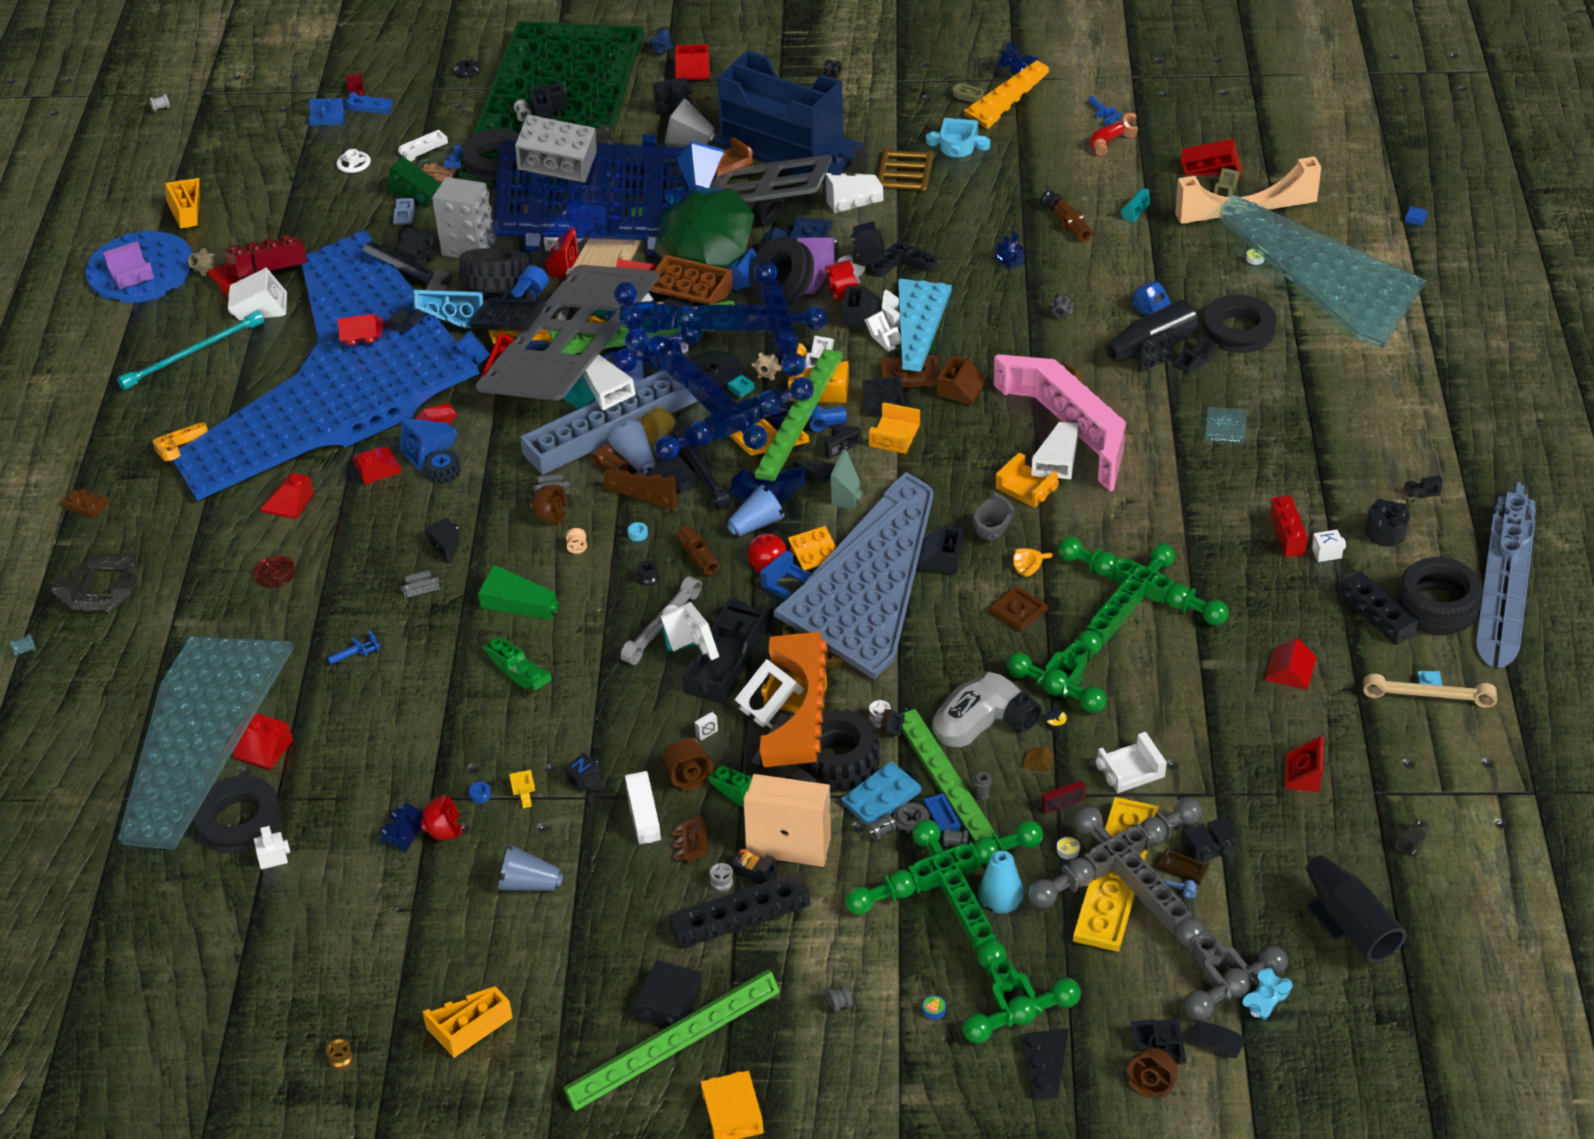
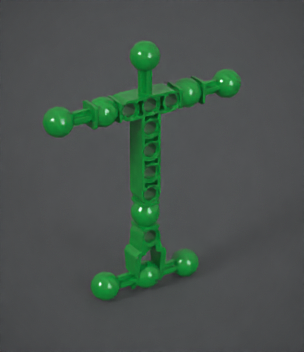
M1067 536L1060 540L1057 551L1064 561L1083 560L1090 564L1089 572L1093 573L1095 571L1100 577H1110V581H1115L1120 587L1091 620V625L1086 627V631L1081 632L1074 643L1066 650L1054 654L1045 666V671L1032 665L1031 658L1027 654L1016 652L1011 654L1005 663L1008 674L1018 679L1029 676L1037 680V685H1043L1044 690L1048 694L1053 696L1063 695V697L1067 695L1080 700L1081 707L1086 712L1098 713L1106 706V694L1099 687L1091 686L1086 689L1079 687L1078 685L1083 681V671L1087 666V662H1090L1092 656L1100 652L1103 645L1108 642L1144 597L1156 602H1162L1164 605L1167 603L1173 609H1183L1182 613L1184 614L1192 608L1203 613L1204 620L1210 625L1219 626L1225 623L1229 616L1227 604L1215 599L1209 602L1202 601L1195 597L1196 589L1192 588L1190 591V588L1185 584H1174L1175 580H1170L1169 577L1158 572L1159 569L1170 567L1175 561V551L1169 544L1160 543L1155 545L1149 554L1151 561L1145 567L1129 559H1122L1120 556L1117 559L1111 552H1102V548H1098L1095 553L1083 549L1081 541L1076 537ZM1067 669L1074 670L1069 678L1067 674L1063 672Z
M920 820L912 830V837L918 846L927 848L930 857L916 862L912 867L911 865L908 866V871L904 869L896 870L889 878L887 874L884 875L885 884L870 890L862 886L853 887L848 890L845 896L846 908L852 914L859 916L871 911L873 903L890 896L893 903L897 902L896 897L900 899L908 898L915 890L919 893L920 890L926 891L937 886L942 888L971 945L977 952L979 964L984 969H987L989 977L991 976L993 999L999 1010L998 1013L988 1017L984 1014L975 1013L965 1018L962 1032L964 1037L971 1043L981 1044L989 1040L992 1030L1004 1025L1010 1028L1013 1024L1018 1026L1029 1025L1034 1021L1036 1014L1043 1015V1010L1051 1006L1073 1007L1081 997L1079 984L1074 979L1067 977L1055 981L1050 992L1035 997V992L1027 976L1023 973H1017L1011 962L1007 960L1005 947L996 940L995 934H992L991 925L964 878L965 875L974 872L976 868L981 869V864L988 865L991 855L997 851H1006L1019 845L1026 849L1038 846L1043 838V831L1041 826L1035 821H1022L1017 825L1013 834L1000 839L996 832H993L992 837H981L975 841L974 845L971 841L969 844H961L943 851L938 842L941 835L939 826L932 820ZM1013 989L1016 992L1022 991L1024 995L1015 996L1007 1005L1004 999L1005 991L1010 992Z

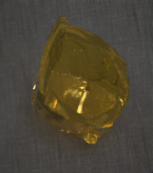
M653 407L642 415L641 424L644 426L651 450L671 434L676 423L671 413L661 407Z

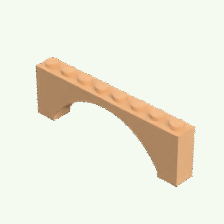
M1316 157L1298 159L1295 167L1276 184L1261 192L1244 197H1224L1211 193L1200 185L1196 176L1178 178L1175 214L1180 223L1183 224L1317 202L1321 165Z

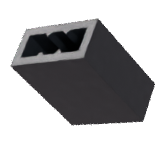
M656 960L634 1003L636 1018L643 1022H652L667 1028L688 1016L702 988L701 972Z

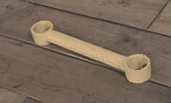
M1369 674L1363 680L1364 694L1371 698H1379L1385 693L1464 699L1475 700L1478 706L1484 708L1492 707L1497 702V689L1489 683L1479 684L1475 688L1386 681L1380 674Z

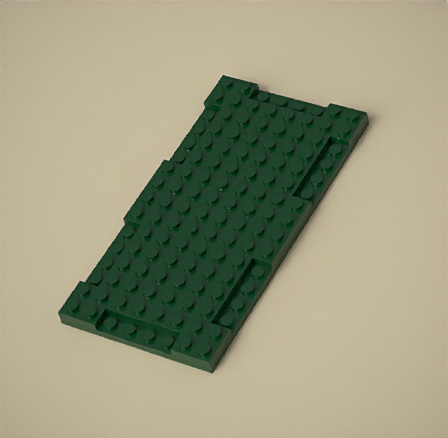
M517 21L473 135L491 129H507L520 134L524 122L518 120L517 113L513 108L514 103L518 100H526L531 110V115L534 116L530 103L529 89L562 83L566 95L567 109L553 111L554 120L595 128L597 151L585 183L524 170L506 179L484 180L469 174L464 167V161L458 173L459 179L486 183V186H494L495 181H512L519 183L561 184V190L595 191L602 172L601 164L612 131H615L627 94L628 80L636 56H639L645 38L644 26ZM492 150L484 153L481 157L498 159L507 156L511 152Z

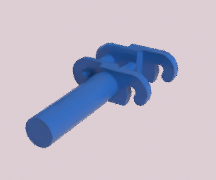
M1093 96L1089 97L1088 101L1098 110L1096 117H1106L1104 119L1105 125H1107V121L1109 125L1116 123L1122 117L1120 112H1116L1115 107H1104Z
M368 631L371 641L361 644V642L352 638L354 646L327 657V660L332 665L358 652L367 657L368 652L375 649L379 651L380 645L377 643L375 635ZM370 644L373 645V646H371V647H369V648H366V649L364 648L365 646H368V645H370Z

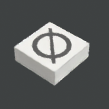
M713 712L695 721L696 737L700 741L718 731L717 716Z

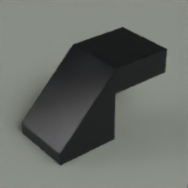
M399 307L383 327L407 333L424 313L418 309L411 317Z
M1202 335L1193 350L1186 347L1183 349L1175 364L1191 373L1208 363L1219 345Z

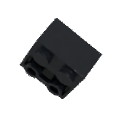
M846 286L843 306L844 326L867 327L864 319L881 312L883 300L865 286Z
M943 526L923 538L917 569L957 574L964 547V528Z

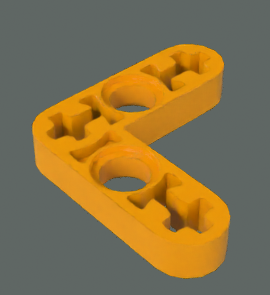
M197 423L154 439L153 445L156 452L164 461L177 459L181 456L178 445L192 441L207 432L206 423Z

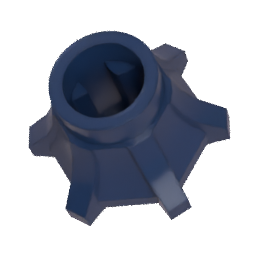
M658 29L655 37L649 41V44L655 49V53L664 55V52L673 49L670 40L671 32Z

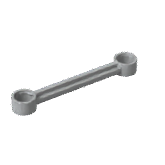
M690 576L686 577L681 584L680 592L668 605H675L679 608L689 599H696L701 591V581ZM663 610L634 642L628 641L621 651L622 660L633 665L639 662L643 649L663 627L660 617L663 615Z

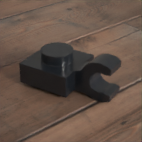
M1438 475L1422 478L1420 483L1407 481L1405 482L1404 490L1409 489L1408 497L1419 495L1422 499L1439 496L1443 480Z

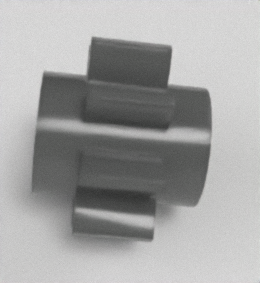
M1059 295L1057 299L1053 298L1050 311L1056 317L1065 319L1067 314H1072L1074 302H1071L1068 296Z

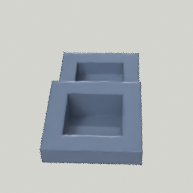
M414 198L396 199L394 225L412 224L415 208Z

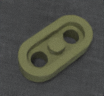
M960 83L953 86V96L974 104L984 97V90Z

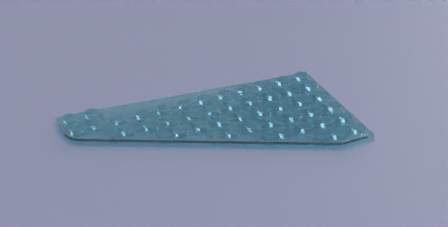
M1231 194L1221 207L1220 219L1224 224L1351 334L1382 348L1385 347L1425 286L1426 280L1419 276L1409 274L1261 207L1255 202H1250Z

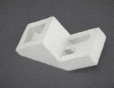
M885 290L882 302L883 314L890 328H900L899 298Z
M883 311L864 319L871 336L888 352L895 349V345L901 344V335L898 328H889Z
M814 336L811 353L807 352L804 369L814 367L824 349L832 350L834 339Z

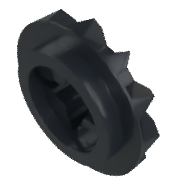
M473 59L460 61V63L455 64L454 68L455 74L460 77H472L481 70L478 61H473Z

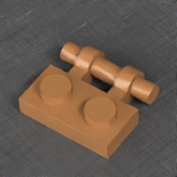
M437 163L425 164L424 169H421L441 184L446 177L455 178V174L459 172L457 168H444V166L437 165Z

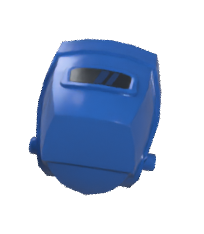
M1150 281L1138 287L1132 296L1133 306L1145 316L1171 304L1164 288L1156 281Z

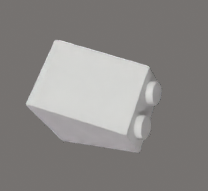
M267 268L230 285L228 310L238 320H244L245 316L256 310L261 312L263 318L286 315L287 291Z

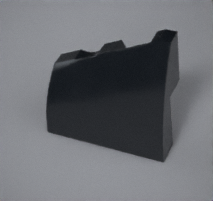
M677 453L658 463L645 475L652 476L653 474H658L662 478L675 476L676 493L678 494L697 487L696 475Z
M801 457L794 460V472L808 481L814 478L824 484L831 478L836 464Z
M1179 1018L1131 1022L1134 1047L1141 1050L1153 1047L1168 1052L1175 1062L1186 1064Z

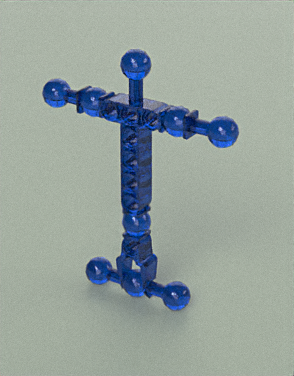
M766 261L759 263L754 270V277L762 284L760 295L765 305H696V309L693 306L685 305L679 308L678 305L659 304L655 301L635 302L638 295L637 289L629 282L618 284L614 290V298L620 305H623L619 308V320L623 327L629 330L625 336V345L633 352H641L647 348L649 336L646 332L656 333L658 330L678 329L679 326L684 329L696 326V329L700 328L702 330L772 331L779 356H785L782 360L783 371L792 377L801 375L806 368L805 359L797 353L799 341L798 336L794 333L793 323H805L810 329L819 330L827 323V313L817 306L809 308L806 313H790L784 297V291L780 287L781 283L780 281H775L777 269L771 262Z
M693 321L686 322L677 334L670 337L653 336L646 345H642L641 349L634 352L629 349H622L614 356L615 367L624 373L631 372L636 368L638 361L649 357L652 364L659 371L665 370L677 379L679 383L685 385L689 393L712 413L708 418H704L705 421H697L691 427L685 426L686 434L677 438L668 435L662 436L656 441L654 451L658 458L665 461L674 459L678 455L679 449L689 444L694 449H698V445H707L712 439L716 441L738 431L743 433V441L748 448L753 450L761 449L767 442L768 434L762 426L754 424L762 419H766V416L775 415L779 410L785 411L784 403L795 399L802 402L810 399L814 393L812 381L805 377H799L791 383L790 389L781 393L772 388L771 391L763 392L758 398L754 396L737 403L694 363L690 362L682 352L681 343L695 345L703 337L701 326Z

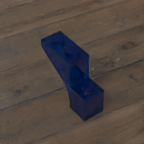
M794 467L779 472L775 481L757 479L754 473L743 468L732 478L730 493L745 502L760 485H764L763 490L765 492L770 490L779 504H781L785 500L790 499L797 489L803 487L805 484V469Z

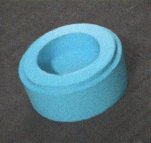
M636 522L628 527V537L631 540L642 541L647 538L648 528L644 523Z

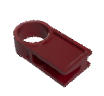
M362 73L346 75L348 93L354 92L358 96H365Z

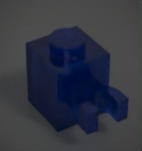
M1015 232L1012 233V238L1005 236L1004 242L997 244V259L1010 270L1025 263V248L1018 243L1019 235Z

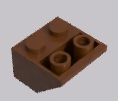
M951 355L937 377V396L973 405L985 386L987 378L969 359Z

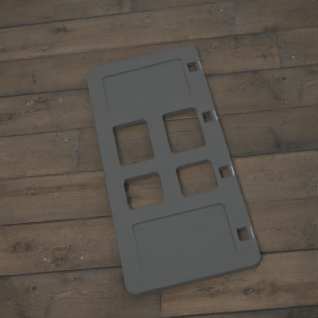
M576 266L568 275V278L560 284L545 302L546 306L528 331H521L513 343H510L489 368L486 375H483L477 382V391L546 400H560L564 398L658 281L659 273L651 270L605 266ZM559 307L580 308L571 320L550 319ZM595 310L616 311L605 324L586 322ZM540 330L561 331L545 351L525 349ZM577 333L597 335L580 355L560 353Z

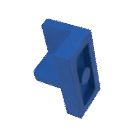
M341 98L309 99L311 111L309 116L310 125H343L345 111Z

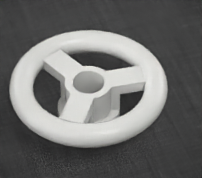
M349 149L338 158L337 167L345 173H357L365 170L370 165L371 159L364 152ZM342 161L348 162L349 167H344ZM365 162L363 165L355 168L359 163Z

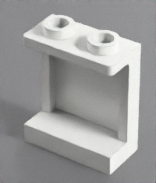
M1146 732L1138 734L1136 744L1110 753H1106L1103 748L1098 749L1096 765L1100 771L1104 772L1108 784L1113 786L1117 793L1165 777L1166 761Z

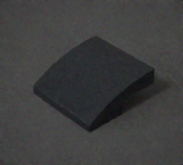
M900 376L862 381L867 417L882 415L883 402L905 407Z

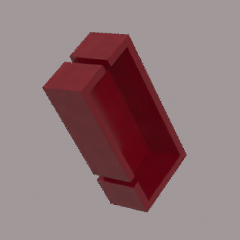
M282 235L280 239L276 240L274 238H267L261 243L248 242L246 246L242 247L233 245L229 246V249L223 250L227 272L237 277L254 274V266L256 272L264 268L270 271L307 263L304 242L296 237H291V235Z

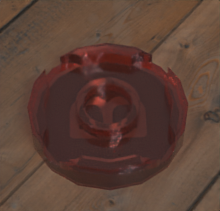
M275 555L276 558H270L269 556L262 559L254 568V576L257 583L265 588L285 586L295 576V567L292 560L281 555Z

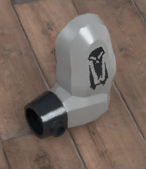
M984 672L975 679L958 686L936 712L932 721L931 731L933 737L940 743L950 747H963L970 744L982 731L988 729L995 720H1004L1005 723L1023 732L1029 731L1039 720L1042 707L1027 693L1002 675Z

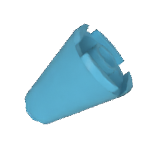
M997 851L991 855L978 887L980 903L985 908L987 906L993 909L995 913L1011 912L1017 909L1020 902L1024 899L1023 885L1013 856L1006 851Z

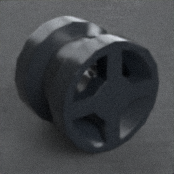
M828 59L824 67L825 76L833 75L835 78H839L842 71V62H833Z
M1047 189L1042 194L1040 203L1054 211V206L1058 201L1062 200V196Z
M652 560L640 562L637 567L639 582L644 586L656 584L659 580L656 562Z

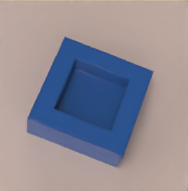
M1411 206L1405 217V222L1423 226L1428 210Z

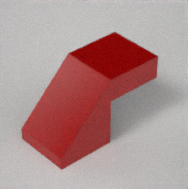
M449 403L422 410L416 419L448 423L450 425L458 414Z

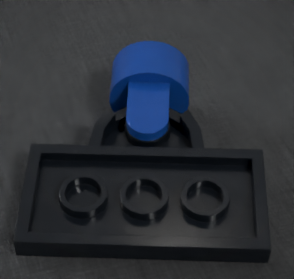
M527 266L518 277L516 286L512 290L509 287L501 299H486L469 322L471 328L528 331L546 306L543 300H535L549 283L546 272L538 266Z

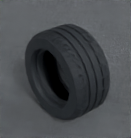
M1430 557L1413 563L1405 570L1401 578L1397 602L1418 619V630L1434 635H1449L1463 631L1474 623L1478 616L1483 589L1478 576L1462 562L1445 557ZM1433 589L1442 590L1455 595L1459 600L1454 602L1433 601L1423 596L1420 592Z

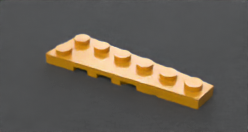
M1036 60L966 108L964 115L971 120L978 121L979 125L989 129L1001 118L1000 115L1004 111L1007 112L1011 108V104L1018 102L1023 93H1027L1049 73V67Z

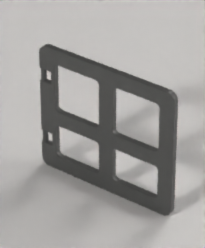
M822 155L741 167L715 176L709 188L734 189L735 191L756 189L754 193L739 195L744 202L814 193L818 191L832 162V156ZM816 164L811 173L777 177L781 169ZM765 172L760 180L727 184L732 176ZM808 181L805 186L770 191L773 186Z

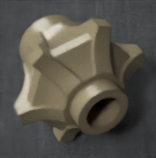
M201 248L198 253H193L189 256L188 264L195 272L199 271L201 276H206L208 270L215 268L213 260L215 255L214 253L209 254L206 248Z

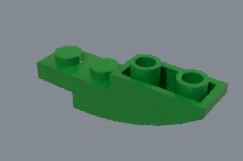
M500 636L483 646L484 651L494 663L523 689L530 687L533 690H537L552 680L549 672L525 658L523 650Z
M721 765L708 777L709 782L734 803L744 808V797L746 791L749 790L753 777Z

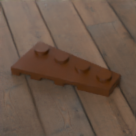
M606 469L603 473L606 489L671 510H675L678 506L675 476L662 478L658 474L645 476L644 473L640 472L634 475L628 471Z

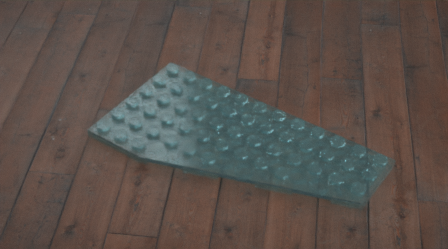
M190 636L160 684L118 837L122 845L175 850L293 651L294 645L291 641Z

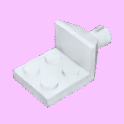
M691 602L679 608L675 605L665 607L663 615L660 617L673 651L694 642L695 645L698 644L702 654H707L711 660L719 657L708 623Z

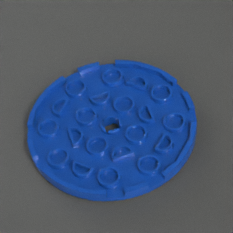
M149 230L132 234L126 233L122 237L106 243L91 256L86 266V278L92 291L95 290L104 299H119L121 303L149 301L166 295L165 292L172 288L176 290L185 282L187 275H191L193 268L188 264V258L193 252L187 242L169 233ZM137 241L145 262H150L154 278L119 289L106 266L103 252Z

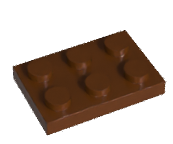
M927 356L921 372L902 369V357L881 358L882 378L900 376L902 388L937 386V377L939 376L938 356Z

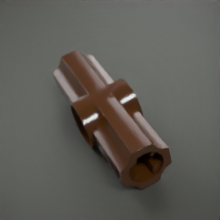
M1064 200L1057 202L1054 206V212L1061 219L1063 228L1066 231L1071 230L1082 242L1088 241L1093 235V231L1085 223L1083 214L1080 211L1075 212Z
M687 525L680 527L676 536L689 553L690 561L697 564L704 574L709 576L716 574L717 570L720 569V563L708 549L706 540L699 537L692 527Z

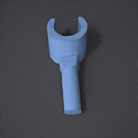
M1170 880L1165 881L1167 886L1183 890L1185 898L1194 899L1196 897V884L1193 881L1188 880L1184 884Z

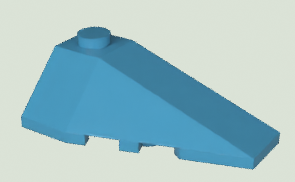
M413 290L415 310L420 309L423 313L436 316L439 319L466 329H472L469 322L483 305L482 292Z

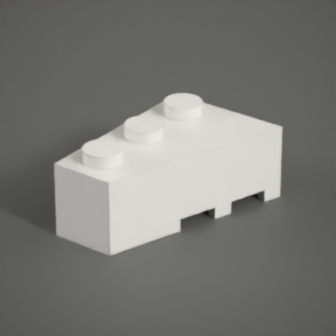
M826 173L827 203L834 213L880 202L883 201V186L876 175L855 174V176H847L846 174L831 175V173Z

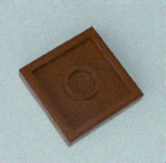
M1015 586L989 607L990 614L1020 633L1048 611L1047 604L1018 586Z

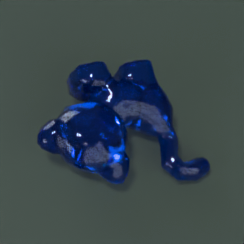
M1007 42V48L1000 52L1001 58L997 61V65L1000 67H1007L1009 65L1011 66L1010 72L1017 74L1036 60L1039 61V59L1030 54L1021 56L1018 53V46Z

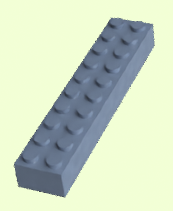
M684 360L634 383L636 395L614 406L602 410L598 402L595 401L521 436L522 454L544 475L600 448L604 444H609L608 437L611 432L619 425L621 428L627 425V421L637 420L643 426H646L705 398L704 379Z

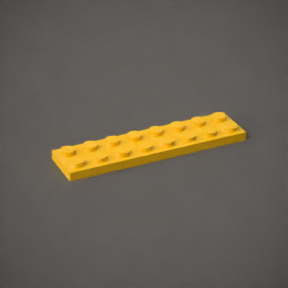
M1115 797L1105 830L1114 837L1124 830L1136 826L1138 823L1141 824L1146 818L1155 817V813L1159 812V806ZM1144 850L1143 853L1140 855L1144 859V861L1146 859L1148 850ZM1115 871L1103 877H1097L1096 880H1092L1088 885L1073 935V942L1117 952L1120 951L1135 893Z

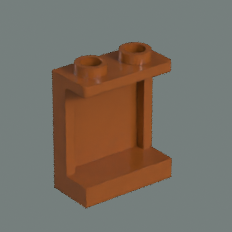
M731 138L732 147L723 151L714 175L719 176L752 164V149L736 138Z

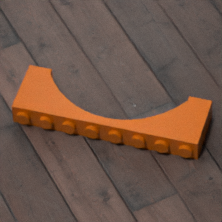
M821 632L770 637L769 654L771 662L775 666L786 669L798 676L807 685L808 691L804 703L791 719L768 735L761 736L760 754L764 767L817 762V753L821 752L820 739L818 738H822V729L819 723H823L822 710L820 709L824 708L823 696L821 694L825 693L822 680H825V669L823 666H826L825 653L827 652L826 640H822Z

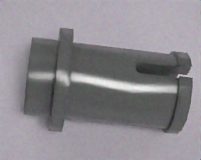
M980 772L974 778L976 797L979 800H986L990 797L989 789L992 784V778L988 773Z

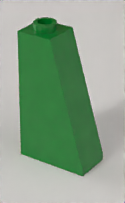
M494 565L478 593L480 606L483 609L551 621L553 614L557 613L559 608V602L556 601L554 591Z

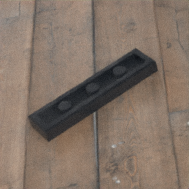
M373 241L365 244L363 251L426 283L431 280L434 272Z

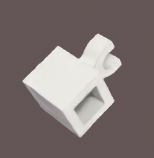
M270 826L260 828L262 837L254 838L261 869L288 863L286 855L290 853L288 840L283 841L281 832L271 834Z

